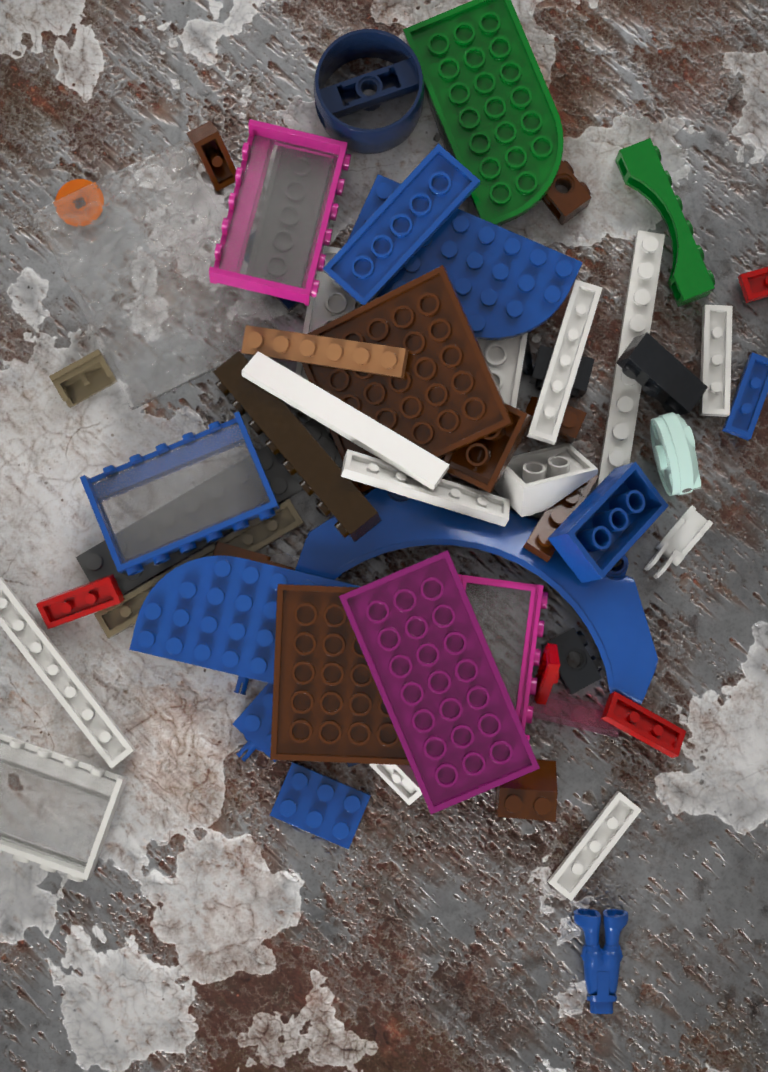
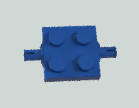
M268 683L232 724L243 733L247 740V743L236 753L240 758L248 749L247 753L241 758L244 762L256 749L270 757L273 706L272 683Z

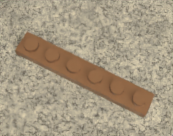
M246 325L241 353L254 356L259 351L272 359L404 379L409 350L393 346Z

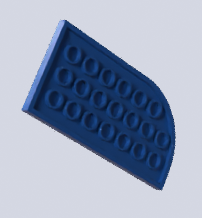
M377 175L347 242L399 187L400 183L382 175ZM457 209L376 297L379 298L443 265L447 270L476 338L483 340L509 339L536 329L555 314L567 298L583 262Z
M217 555L194 559L167 573L149 592L139 611L129 650L273 684L278 584L361 586L234 556Z

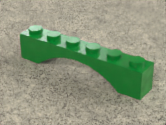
M651 138L620 149L615 161L625 185L647 198L660 213L667 226L673 254L668 285L677 306L681 307L708 296L715 289V278L711 270H707L703 261V250L700 245H696L692 236L694 234L692 224L689 220L685 219L682 213V201L673 192L671 176L667 170L664 171L659 148L654 146Z

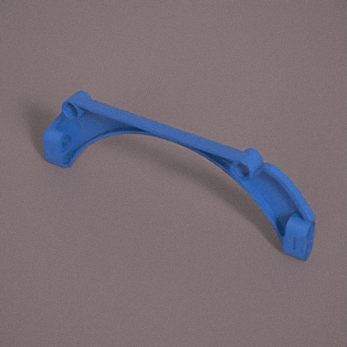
M379 488L373 489L364 497L378 512L382 521L356 542L349 535L344 538L334 526L337 523L334 517L329 518L309 531L295 571L333 580L345 571L373 557L407 547L425 545H454L474 548L499 555L523 566L558 591L584 622L598 647L604 663L610 694L615 691L639 705L642 704L655 673L658 657L634 578L625 575L629 564L626 554L622 557L621 564L613 567L603 579L581 583L557 550H555L550 560L546 562L523 547L538 523L539 518L533 516L521 517L514 509L510 508L509 521L503 527Z

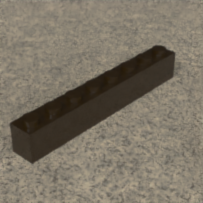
M238 351L213 371L219 380L215 385L225 397L230 394L234 398L231 404L240 412L241 416L246 413L251 418L248 424L258 436L263 433L268 440L265 444L275 456L278 453L283 456L285 460L282 464L292 476L296 473L302 479L299 485L310 497L313 493L320 500L316 505L326 517L332 515L337 520L334 526L344 538L349 535L356 542L382 521L378 512L350 479L341 477L342 470L283 401L242 376V369L248 364V361Z

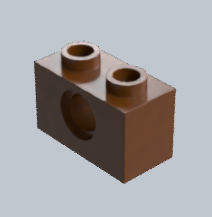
M562 159L551 188L541 199L561 225L587 208L592 198L587 185L577 180L573 175L574 171L571 165L565 160L562 161ZM563 185L568 189V192L560 193L557 191L556 186Z

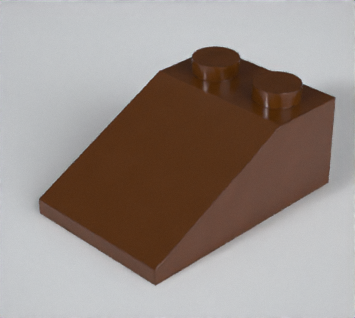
M506 403L505 405L514 424L447 454L443 459L444 462L450 464L448 473L489 493H492L533 418V416Z

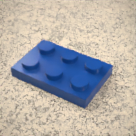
M292 762L269 816L349 849L371 795L296 762Z

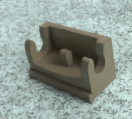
M99 349L49 376L62 400L67 403L69 408L118 382L105 356Z

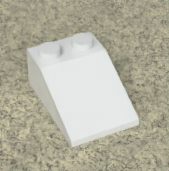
M565 443L513 456L494 490L501 497L510 499V506L521 517L531 516L548 510L598 474V468L571 444Z

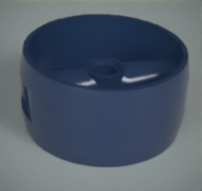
M377 29L352 31L332 42L321 56L314 77L315 106L320 122L332 139L348 142L347 149L357 153H382L404 142L413 132L419 121L424 101V77L418 58L413 50L399 37ZM360 58H379L393 63L392 65L325 87L330 76L338 68L350 61ZM368 89L376 92L370 96L363 94ZM413 92L417 94L412 107L402 118L382 128H356L338 119L361 110L374 111L384 102Z

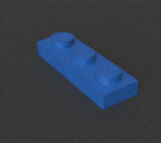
M753 352L749 355L730 407V415L727 416L724 423L723 432L747 441L751 439L768 393V358Z

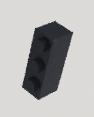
M647 332L635 337L616 362L627 377L635 379L647 395L655 397L663 404V409L668 413L673 412L679 415L690 413L708 388Z

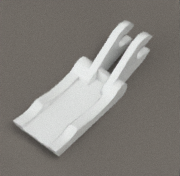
M693 505L690 506L655 547L658 551L644 569L646 571L650 570L662 554L667 559L653 577L655 579L659 578L671 563L678 566L712 526L713 522L706 520L700 515Z

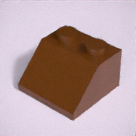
M536 759L540 769L497 786L495 800L496 816L556 822L558 795L556 761Z

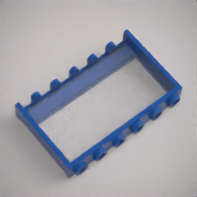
M239 411L234 413V419L222 424L219 421L213 422L208 425L209 429L195 435L192 432L186 433L182 436L183 440L169 446L166 443L160 444L155 447L157 451L145 456L140 454L133 455L129 458L130 462L118 467L114 465L103 468L104 473L92 478L86 475L80 477L119 573H127L128 576L142 572L144 570L143 566L151 562H154V565L164 563L171 559L170 554L180 551L181 554L196 549V544L201 541L207 540V543L221 539L223 537L222 533L233 528V531L237 532L249 527V521L259 518L260 521L276 515L275 510L280 509Z

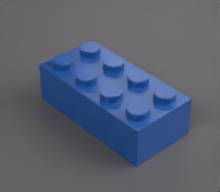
M632 462L615 468L547 539L581 583L603 579L666 510L668 504L636 462Z

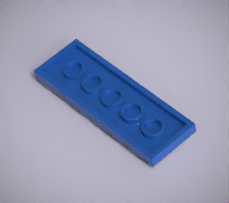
M438 143L323 268L324 272L361 306L373 301L480 185V180Z

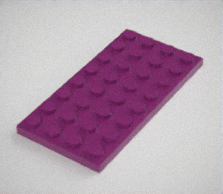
M448 550L339 596L430 814H434L540 769Z

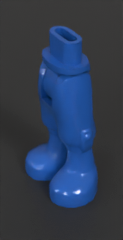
M594 909L574 910V921L583 929L585 937L581 957L587 989L586 999L590 1001V1013L612 1014L613 1002L617 1001L616 991L619 980L620 961L623 958L619 938L621 930L628 923V912L621 909L603 910L605 943L604 947L601 948L599 944L600 912Z

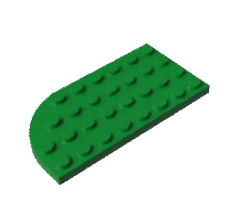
M472 0L403 29L407 44L413 50L420 63L424 85L454 158L480 180V185L470 195L479 218L500 226L531 210L549 191L559 171L563 154V129L557 108L511 0Z

